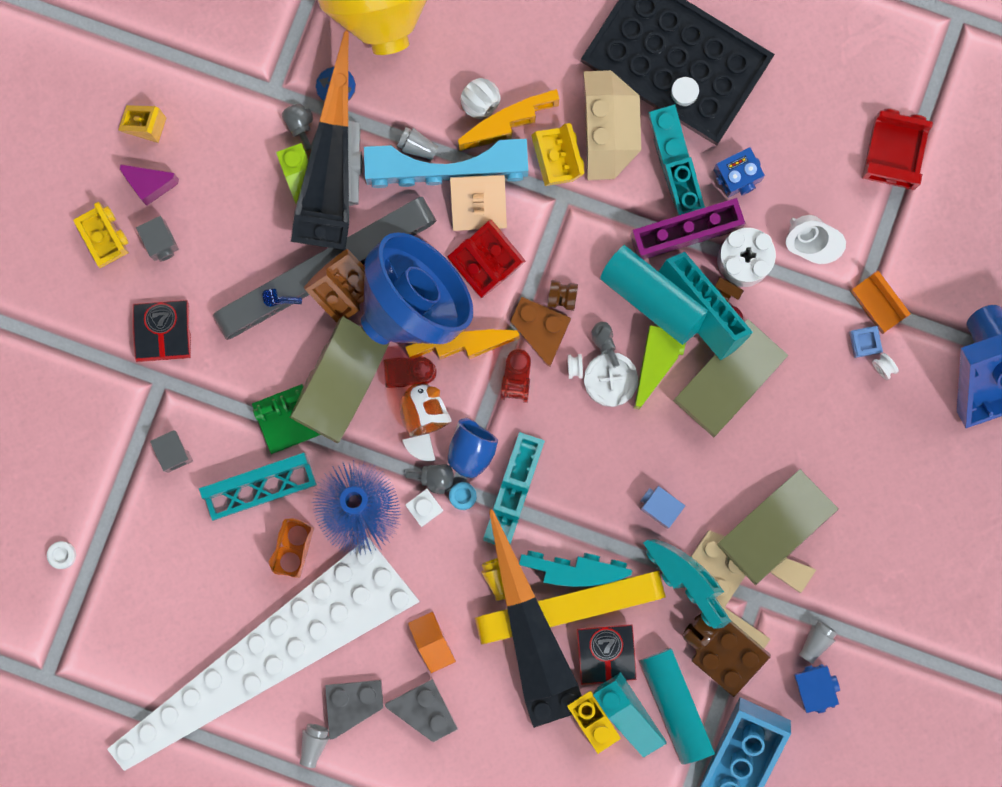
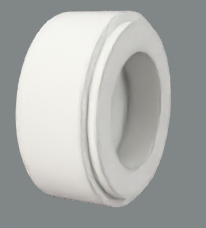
M689 77L677 79L671 89L673 100L681 106L691 105L696 101L699 94L697 82Z
M63 541L55 542L47 551V560L56 569L71 567L77 556L74 546Z

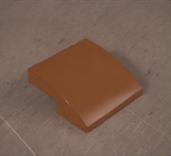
M347 248L318 271L304 286L305 290L336 323L342 316L348 319L360 311L359 304L364 302L365 267Z

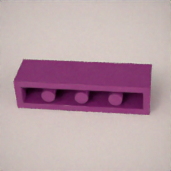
M734 198L633 229L630 237L635 253L645 260L732 233L743 228L746 223L738 199Z

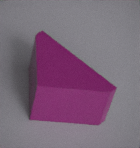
M120 165V171L146 206L178 185L179 178L175 173Z

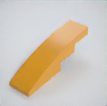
M557 89L526 98L483 120L458 139L459 150L463 151L496 143L499 140L512 139L511 128L535 123L536 111L559 106L560 99Z
M487 329L464 331L446 344L415 343L406 346V350L411 360L435 350L440 360L466 350L470 360L519 340L520 335L518 330Z

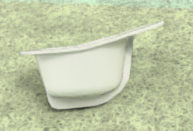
M804 215L790 220L791 226L786 237V246L789 251L817 264H828L842 256L846 249V240L844 235L837 229L825 224L814 215Z

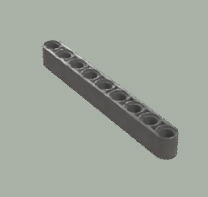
M419 197L347 237L346 249L348 248L363 265L368 253L385 236L391 233H406L415 236L432 226L437 220L424 197ZM328 248L215 312L213 318L225 339L228 340L240 335L309 296L304 286L318 271L344 250Z

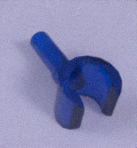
M267 289L262 293L264 304L268 307L284 303L302 304V298L278 297L277 289Z

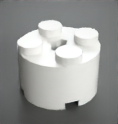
M741 228L732 232L719 249L717 255L718 269L728 282L738 287H750L759 283L768 275L775 263L776 251L772 239L768 234L755 228ZM743 253H748V257H751L748 263L745 262L744 257H740Z

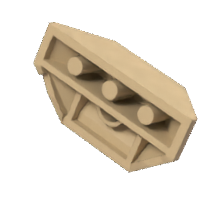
M611 70L584 71L587 180L615 179L641 151L640 95Z

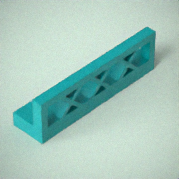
M301 453L199 488L202 499L206 501L212 521L317 486L307 454ZM305 467L309 482L297 485L289 481L294 470ZM288 473L286 479L283 478V477H281V476H279V475ZM276 477L284 481L280 491L271 494L263 490L270 478ZM263 481L260 488L253 485L255 483ZM287 484L294 486L285 490ZM250 486L258 490L251 502L245 503L237 499L244 487ZM236 490L234 496L227 494ZM261 493L268 495L259 499ZM224 495L232 499L227 510L216 513L212 498ZM235 502L242 504L233 508Z

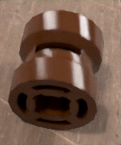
M551 280L547 307L556 308L557 306H563L566 310L574 311L578 284L569 283L568 285H563L560 281Z

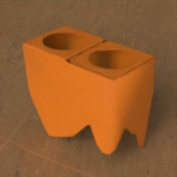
M294 518L284 519L278 533L276 550L269 560L270 568L274 574L294 578L301 577L315 527ZM301 526L307 531L305 543L294 545L289 541L288 533L291 528ZM289 552L295 553L300 560L299 567L293 572L285 571L280 563L282 556Z

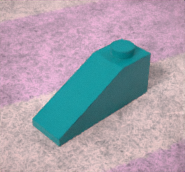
M621 672L597 687L593 696L608 719L643 758L667 744V741Z

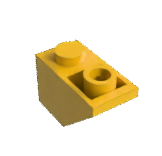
M591 691L567 705L597 754L621 739Z

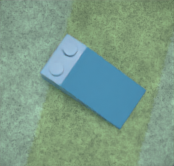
M740 697L715 749V754L712 756L699 787H764L791 735V720Z

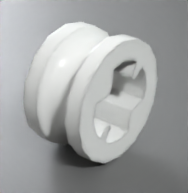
M882 353L879 360L875 359L872 361L876 371L885 380L891 378V373L896 374L899 372L895 362L886 353Z
M578 354L577 357L567 355L569 379H572L574 376L582 379V355Z

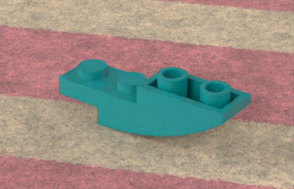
M671 105L648 112L655 138L653 140L678 216L705 208L676 106Z
M646 540L643 542L647 548L646 554L654 564H657L663 572L661 576L668 586L673 587V589L686 587L685 593L691 602L698 605L702 611L701 617L709 627L713 629L723 628L731 622L716 599L724 593V590L702 565L682 550L663 541Z
M528 550L527 555L521 554L519 562L520 566L544 571L543 583L560 586L602 585L621 580L632 574V570L626 568L627 563L611 559L610 564L599 562L600 556L584 553L583 558L577 557L575 567L570 566V560L555 557L554 562L544 560V554Z

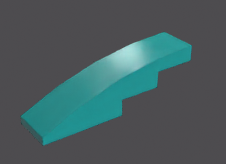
M521 432L518 434L493 508L509 544H511L545 440ZM490 519L483 541L495 544Z

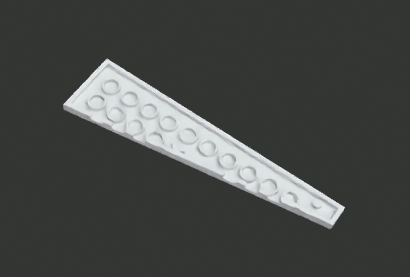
M368 537L371 552L364 540L365 549L361 546V552L359 553L358 546H356V551L355 548L354 552L353 550L350 551L107 750L125 771L420 602L378 548L375 545L373 546Z

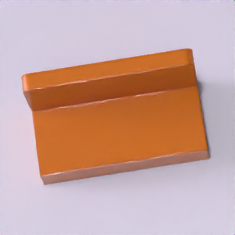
M878 270L850 290L882 334L911 315Z

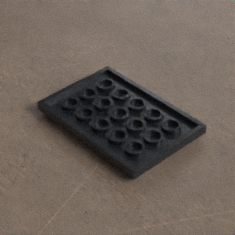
M618 0L582 56L581 62L595 71L611 70L640 95V99L656 109L675 105L682 125L718 146L775 54L687 0ZM682 77L692 78L699 86V94L696 101L688 106L677 104L671 96L674 82Z

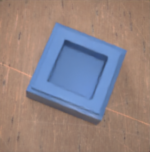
M878 326L849 332L854 358L883 353Z

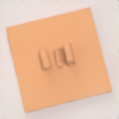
M505 175L450 177L453 231L479 230L489 220H493L499 229L507 228Z

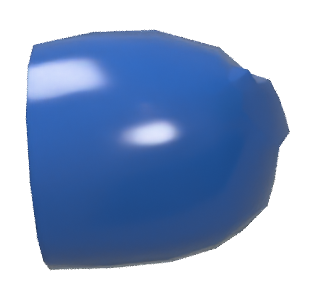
M469 418L460 419L449 445V466L461 476L467 478L477 477L490 465L496 452L498 439Z

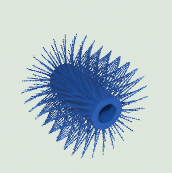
M353 460V473L350 471L351 480L344 465L349 487L346 488L336 472L340 483L336 479H332L335 481L334 485L338 487L333 489V486L329 483L330 486L327 488L331 491L328 492L322 489L321 491L324 493L319 492V494L325 496L320 495V498H317L318 500L325 501L312 503L333 505H313L327 506L315 509H324V511L316 512H325L318 515H324L319 518H324L321 520L325 521L322 524L327 523L323 526L327 527L325 530L331 528L329 531L333 530L328 535L330 536L334 533L329 539L338 533L336 537L340 534L338 539L344 543L343 546H345L346 542L350 544L351 540L353 548V544L354 546L357 544L358 537L359 553L361 552V546L365 549V544L363 543L365 539L371 552L366 531L367 533L368 530L380 547L376 535L382 542L384 541L381 539L383 536L379 530L381 529L386 534L388 529L384 526H389V523L393 524L390 521L394 522L395 519H391L399 518L394 516L402 515L384 512H401L387 511L400 509L401 507L390 508L400 505H389L396 503L390 502L394 500L390 499L393 496H389L392 493L387 494L393 489L387 490L390 488H385L387 485L382 487L384 484H380L382 481L374 484L380 474L374 478L372 477V470H370L369 474L365 473L364 476V472L362 475L360 468L361 475H359V470L356 467L354 475Z

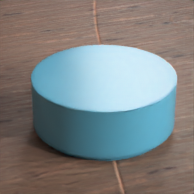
M460 482L451 488L449 499L455 508L467 510L475 504L477 494L472 485Z

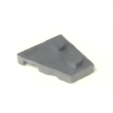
M433 679L385 704L388 710L432 742L458 730Z
M381 680L325 685L330 739H335L384 708Z

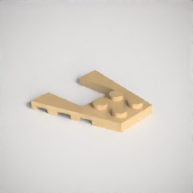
M709 530L691 557L702 565L724 590V593L716 599L730 620L760 646L765 648L770 638L725 608L746 575L717 546L725 536ZM786 558L770 573L797 592L802 593L816 572V569Z

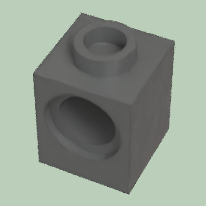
M161 216L136 227L149 256L154 261L159 260L162 262L174 256L175 251L179 250L166 221Z

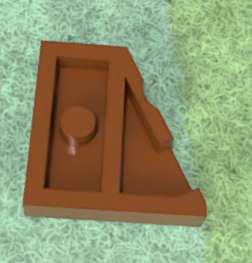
M521 297L511 319V324L525 338L531 348L536 351L543 362L551 367L571 318Z

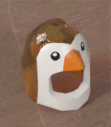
M414 384L403 393L399 402V414L409 436L416 437L429 434L452 422L440 398V390L438 388L431 387L428 384Z

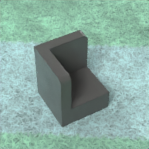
M174 430L150 441L164 472L169 473L193 462L189 451L184 449L178 433Z

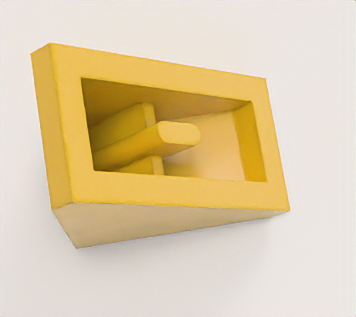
M126 105L118 131L159 143L167 118L160 108L156 106Z

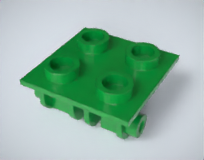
M303 384L252 403L254 416L259 422L271 454L321 435L290 418L304 387Z

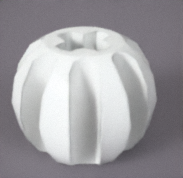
M478 78L471 81L464 88L460 100L462 108L468 115L473 118L483 119L490 116L497 109L501 97L499 89L493 82L488 79Z

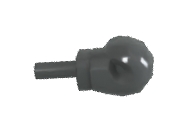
M302 104L289 106L282 112V119L285 121L290 132H292L293 137L299 135L305 150H310L311 144L305 132L311 130L309 124L313 121V114L309 108L305 109Z
M601 321L595 324L591 331L592 341L600 349L601 354H608L613 368H616L620 364L614 353L616 347L612 339L613 331L607 322Z
M447 464L423 466L422 472L406 471L405 477L421 479L422 485L427 486L432 493L444 494L446 489L452 487L454 473L453 469Z

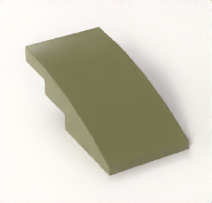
M342 316L338 320L329 342L324 346L315 368L310 371L290 418L335 443H339L365 396L389 343L383 345L375 342L366 334L362 327Z
M749 319L745 323L753 333L746 342L721 361L714 355L673 400L713 438L788 356Z
M800 469L741 521L717 546L756 586L833 516L839 508Z

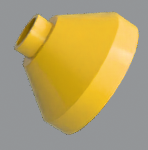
M318 0L320 9L363 43L371 44L375 55H389L400 52L410 45L408 35L414 30L427 0Z

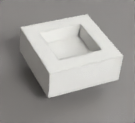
M428 489L406 504V507L421 527L444 511Z

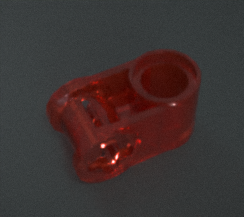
M515 349L508 354L500 400L513 398L521 399L523 403H528L531 358L525 350ZM522 355L525 357L526 366L522 369L513 368L511 365L513 356ZM509 388H517V389H522V390H521V391H519V390H511V389H509Z
M425 357L383 360L385 388L428 384L437 376L436 366ZM423 364L430 369L429 372L425 373V377L417 373V370H420Z

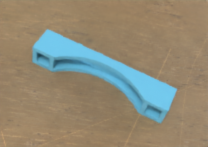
M527 139L499 140L490 149L477 157L450 164H433L415 160L402 154L391 145L364 147L365 180L367 185H372L373 188H386L388 184L399 183L401 187H411L415 185V182H426V185L435 186L441 185L442 181H450V177L505 175L507 181H521L523 177H528Z

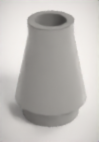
M407 127L397 144V147L401 148L402 152L424 157L431 161L439 147L415 128L411 130Z
M818 621L816 625H812L799 655L813 664L836 641L834 638L837 632L823 622Z
M308 724L306 729L303 730L300 760L302 766L308 768L316 767L317 761L329 740V730L317 724Z

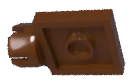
M701 614L694 618V624L689 623L683 633L684 640L696 650V654L692 657V662L730 695L735 697L771 658V654L732 621L723 628L713 629L703 621Z

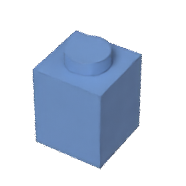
M659 486L655 490L649 488L640 500L644 504L640 510L666 529L671 527L685 507L683 503Z

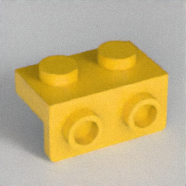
M565 123L560 128L535 131L531 134L545 186L573 182L584 175V162L580 157L577 136L573 131L571 123Z
M98 201L94 204V209L73 219L97 266L102 268L128 254L129 252L125 245L129 244L121 229L116 230L113 224L116 218L110 207H104Z

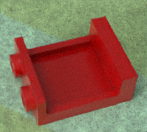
M895 109L879 111L874 119L862 179L911 190L919 187L923 176L920 171L926 142L933 122L927 121V118L922 115H910V117L900 115V112Z

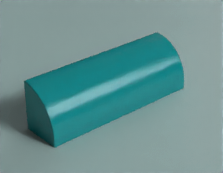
M625 245L612 256L600 276V280L682 345L699 332L707 315V309Z
M686 252L666 259L658 272L708 310L697 333L721 361L744 344L753 331Z
M668 648L639 660L681 764L693 763L714 755L715 752L673 650Z

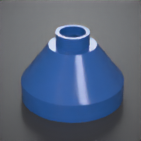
M391 233L385 236L368 253L365 261L364 314L361 317V325L372 340L383 345L389 342L446 344L454 340L470 325L473 319V303L468 288L452 264L434 247L410 234Z

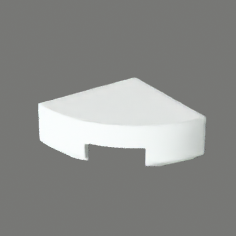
M430 434L403 439L406 449L415 458L428 462L435 461Z

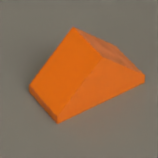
M430 612L408 623L417 648L430 673L456 662L434 612Z

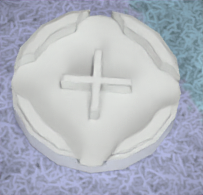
M615 353L620 364L618 367L613 368L608 354H601L589 363L585 371L584 385L586 392L593 401L602 406L616 407L626 403L632 398L638 387V375L635 365L629 358L620 353Z

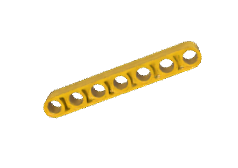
M658 570L540 600L538 603L549 626L554 627L666 598L660 571ZM507 609L474 617L481 645L513 637Z

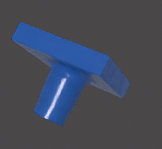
M998 305L982 307L975 311L967 320V328L972 335L974 344L961 348L957 414L965 428L1002 416V308Z

